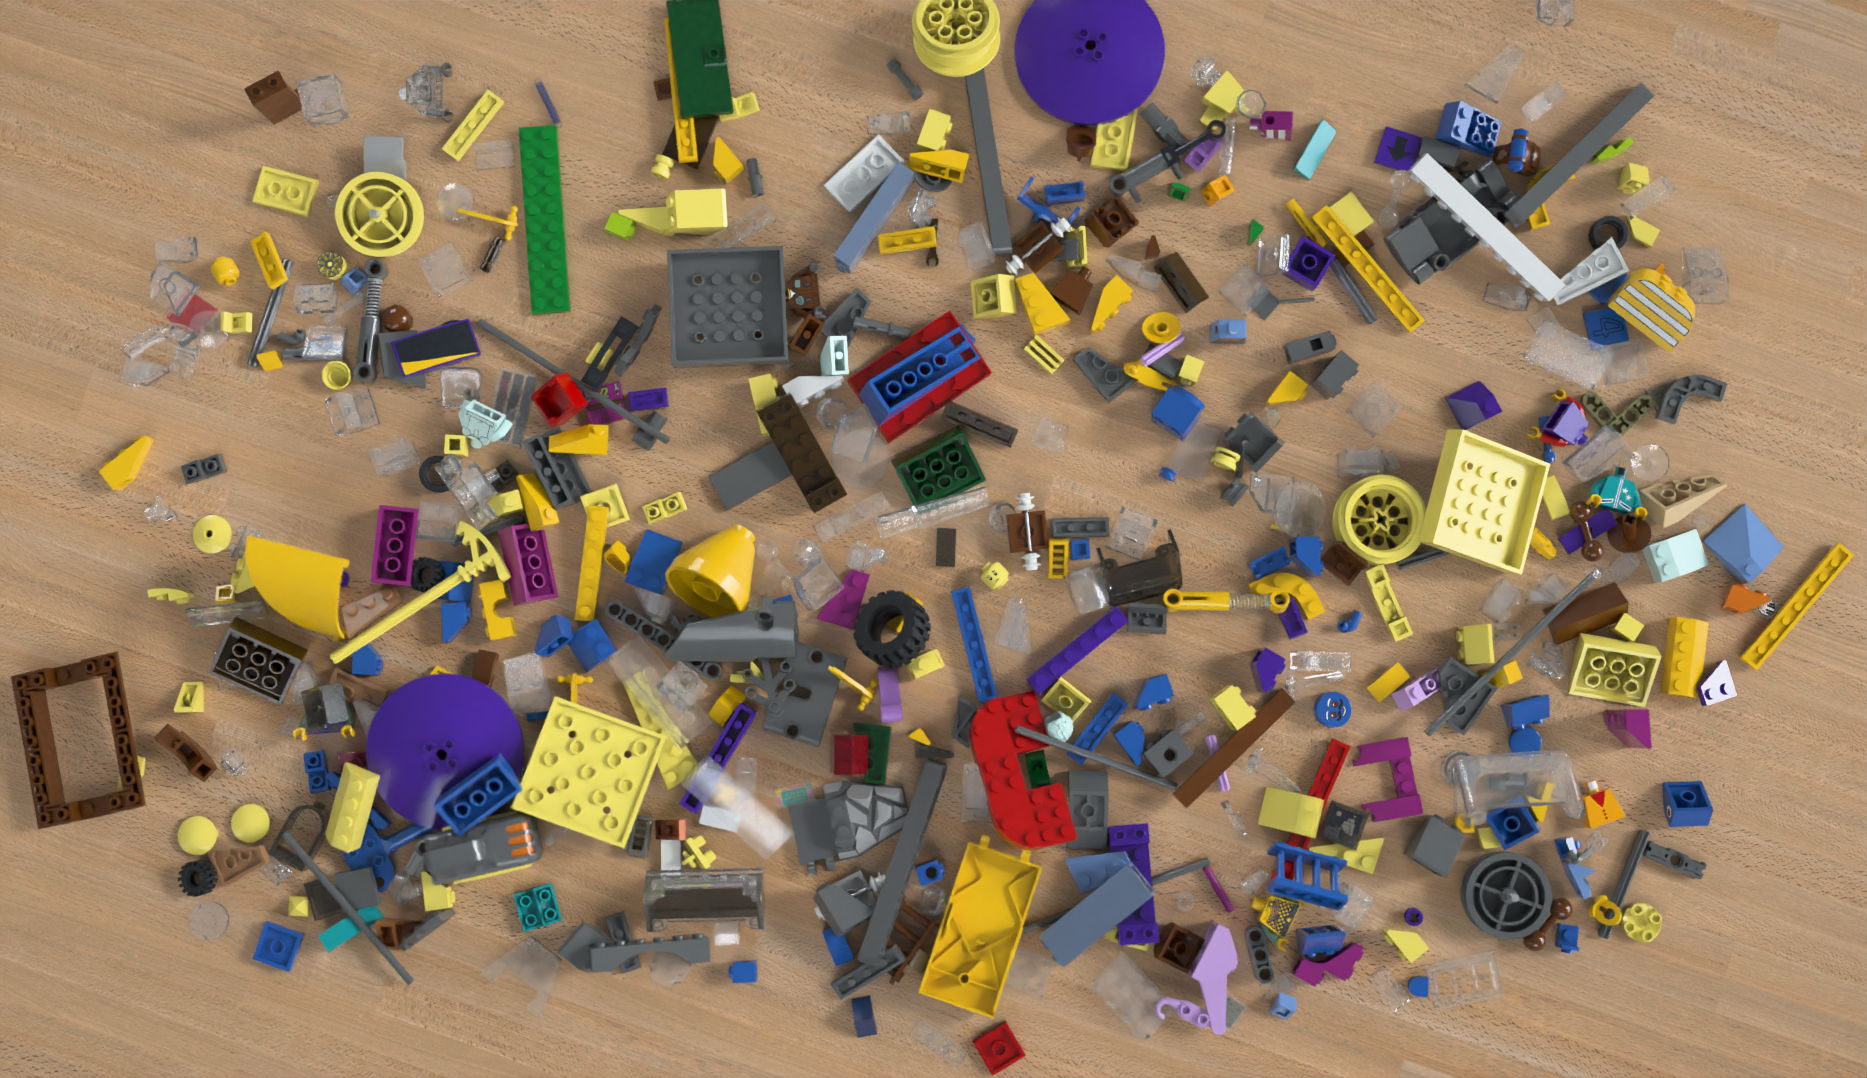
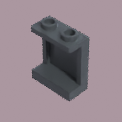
M1251 411L1248 415L1244 413L1237 420L1239 424L1235 429L1232 426L1224 434L1226 438L1223 442L1225 444L1229 443L1241 455V442L1248 440L1249 445L1246 447L1244 458L1252 465L1251 469L1257 473L1285 442Z

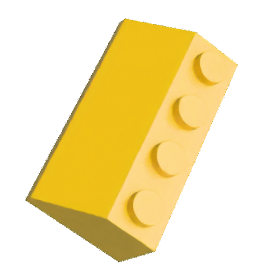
M1683 617L1669 618L1660 694L1699 699L1696 687L1702 682L1708 632L1707 622Z

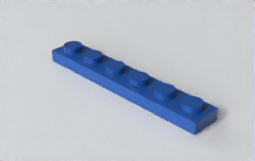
M970 587L951 591L980 704L998 696Z

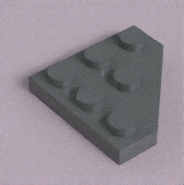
M1448 656L1438 670L1444 712L1480 678L1479 675ZM1487 682L1446 721V724L1462 735H1465L1498 688Z
M452 908L448 910L442 909L428 916L425 922L414 928V933L410 932L402 938L403 942L399 946L403 952L456 915Z

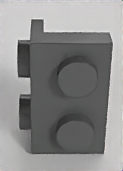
M1129 603L1127 632L1166 635L1168 607L1161 603Z

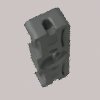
M1648 841L1643 852L1644 857L1697 879L1703 877L1701 872L1707 866L1704 862L1700 864V862L1689 858L1688 855L1655 844L1654 841ZM1674 854L1679 857L1677 865H1672L1670 862V857Z

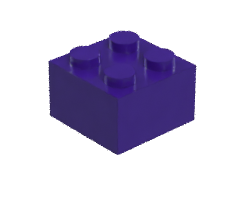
M1302 236L1280 273L1313 292L1333 261L1335 254Z

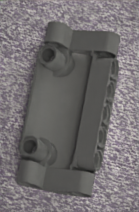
M1490 159L1475 170L1467 171L1455 179L1495 218L1498 214L1497 220L1502 225L1508 222L1503 214L1521 198L1518 193L1509 190L1498 167ZM1434 196L1399 222V226L1383 238L1393 257L1417 284L1423 283L1437 271L1445 270L1479 244V239L1475 235H1469L1465 231L1466 227L1461 222L1457 223L1451 217L1452 213L1448 209L1443 210L1437 204L1438 200ZM1419 217L1423 220L1439 250L1412 270L1406 271L1388 239Z

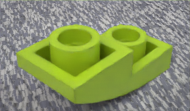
M1628 137L1624 141L1620 139L1614 146L1611 144L1606 148L1602 146L1594 154L1596 158L1592 163L1594 165L1600 164L1616 157L1634 141Z

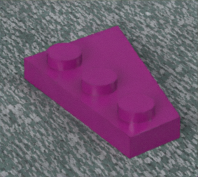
M851 569L816 619L853 630L870 575Z

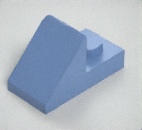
M1563 861L1562 865L1578 898L1586 899L1590 897V885L1583 878L1596 871L1578 864L1574 865L1569 861Z

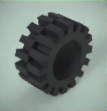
M419 557L418 560H413L414 565L412 567L410 586H413L414 590L425 593L443 581L441 578L445 577V573H442L444 567H441L442 564L428 557ZM425 568H429L431 572L427 582H423L421 579V574Z
M197 860L182 866V871H179V875L182 876L178 878V881L182 882V884H179V887H184L182 892H187V895L192 897L212 892V889L216 887L213 883H216L218 880L214 878V876H217V872L213 873L215 867H210L212 863L206 862V860ZM195 871H198L201 875L200 886L195 882Z

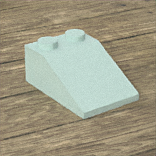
M1696 529L1649 544L1642 550L1654 583L1664 582L1709 565Z

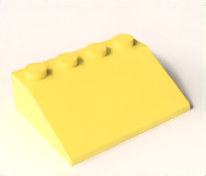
M1580 633L1575 647L1568 693L1645 707L1662 656L1657 647L1653 645Z

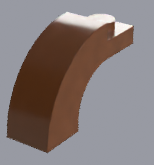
M167 724L154 737L157 743L177 756L187 767L189 773L202 782H205L218 769L208 753L183 731L179 732Z

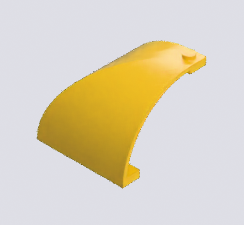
M247 535V568L255 587L269 605L290 621L306 629L333 636L332 640L344 643V640H350L347 632L340 630L338 622L340 582L343 568H348L350 560Z

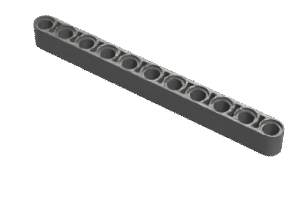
M983 68L976 73L965 76L992 253L993 256L1011 254L1012 244Z
M1641 82L1511 206L1503 216L1515 228H1518L1639 112L1654 95Z
M928 758L924 765L858 955L859 962L876 968L881 963L947 772V764Z

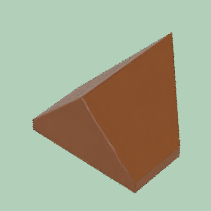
M381 918L376 920L378 938L388 949L399 950V945L403 942L402 938L413 932L414 928L422 921Z

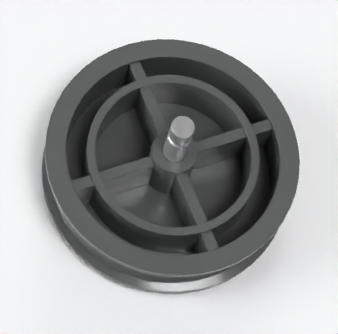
M1498 851L1482 856L1470 866L1462 882L1461 899L1465 913L1477 928L1501 939H1518L1533 933L1543 924L1550 911L1552 892L1545 872L1537 863L1517 853Z

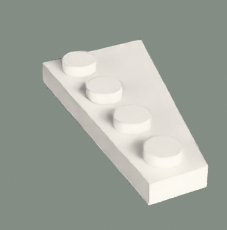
M1612 237L1560 279L1565 285L1553 297L1557 306L1629 272Z

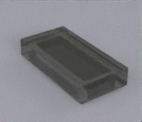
M937 528L936 567H955L956 529Z

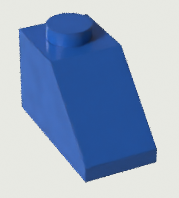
M468 603L441 604L444 643H451L469 623V618L472 617L471 606H468Z
M555 614L542 624L534 653L549 658L574 639L575 636L570 619Z
M370 643L353 653L352 674L380 675V671L383 670V660H381V655Z
M1130 721L1113 735L1135 766H1139L1141 764L1145 738L1142 734L1144 729L1139 722L1134 723V721Z
M831 927L823 929L822 933L836 966L855 960L846 934L837 938Z

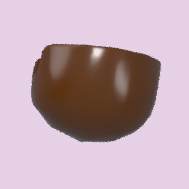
M394 304L388 307L381 316L382 324L389 332L409 331L413 324L412 315L405 307Z

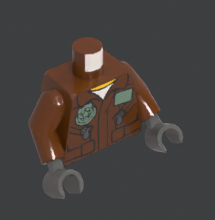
M812 260L810 265L800 269L787 281L788 290L785 291L786 302H789L790 310L794 314L804 319L808 313L816 318L826 319V316L821 315L822 311L827 310V308L822 307L820 304L818 276L815 273L823 271V268H817V264L821 262L820 260Z

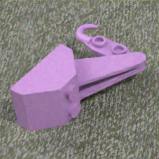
M1213 920L1204 937L1205 940L1188 971L1192 978L1199 981L1206 1010L1187 1000L1163 997L1156 1003L1155 1011L1159 1018L1164 1019L1160 1009L1162 1005L1168 1004L1181 1018L1200 1028L1211 1027L1215 1034L1222 1035L1226 1030L1227 975L1230 971L1235 970L1238 964L1236 960L1238 956L1230 930Z

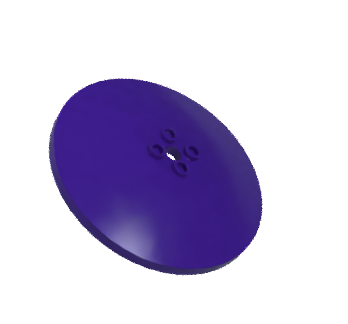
M1035 0L1025 12L1017 30L1014 49L1015 66L1026 93L1046 113L1071 124L1084 126L1103 125L1131 114L1152 94L1160 79L1164 65V35L1158 18L1145 0ZM1092 42L1096 47L1094 50H1087L1085 44Z
M450 673L423 676L406 683L394 691L376 712L371 722L366 742L368 770L380 775L377 791L383 800L407 820L435 829L449 826L434 808L438 797L499 753L512 767L519 781L525 755L524 738L519 721L503 697L483 682L468 676ZM439 749H444L447 752L446 759L438 757L437 751ZM497 808L495 811H493L492 813H490V814H489L488 816H486V817H489L490 815H492V814H493L494 812H496L499 808Z

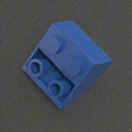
M1295 537L1290 539L1291 561L1309 578L1320 576V572H1323V561L1320 560L1323 543L1319 537Z
M1161 674L1144 680L1133 703L1134 709L1144 711L1153 708V703L1157 702L1158 705L1170 702V697L1175 695L1168 675Z

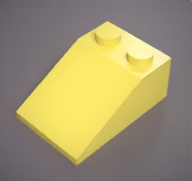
M1266 787L1258 825L1315 839L1324 800Z

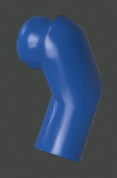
M1354 610L1350 619L1342 620L1337 624L1338 630L1342 633L1356 630L1363 614Z

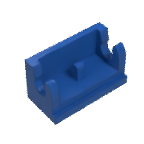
M1084 182L1045 185L1046 205L1084 201Z
M1285 546L1247 564L1255 581L1290 564L1291 558H1288Z

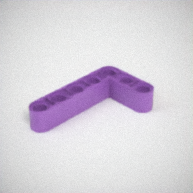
M877 667L882 703L880 705L882 723L903 721L897 668Z

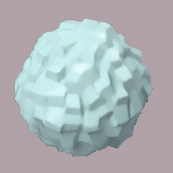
M1060 711L1047 716L1044 721L1047 736L1066 742L1073 732V719Z

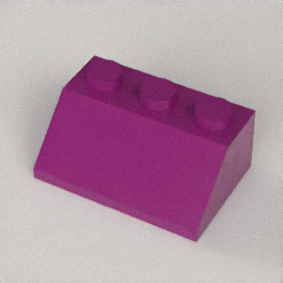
M1649 709L1606 710L1604 722L1607 729L1628 748L1652 749Z

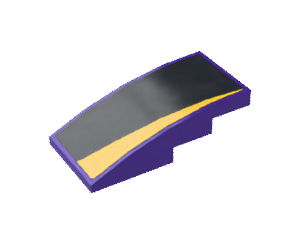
M469 319L442 325L391 342L403 379L437 371L442 367L458 364L463 360L481 355Z

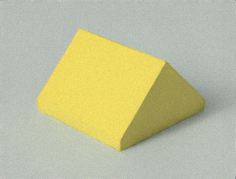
M1062 677L1056 680L1041 700L1053 711H1060L1073 719V722L1091 702L1089 698Z

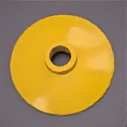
M1157 312L1145 319L1142 330L1144 336L1149 341L1163 344L1174 340L1179 335L1181 325L1178 318L1173 314Z

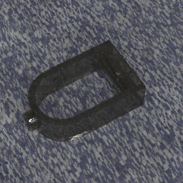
M315 801L314 804L295 808L288 816L268 854L300 872L307 871L308 867L300 857L282 846L284 842L282 835L287 831L290 832L302 811L305 809L315 811L321 818L322 827L308 852V855L313 860L326 838L325 833L330 818L329 813L324 809L326 805Z

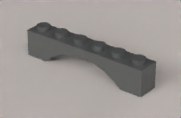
M704 933L692 934L691 938H684V935H675L670 940H665V937H654L653 941L645 942V939H634V943H626L625 940L614 941V945H606V942L594 943V947H589L590 971L592 973L613 971L628 958L650 951L673 953L690 963L711 962L709 937L704 936Z

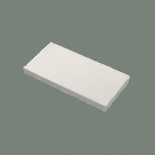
M878 134L826 182L824 187L850 214L887 179L898 162L904 164V160Z

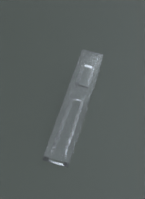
M984 486L873 517L878 536L884 539L916 527L920 530L991 504L987 488Z

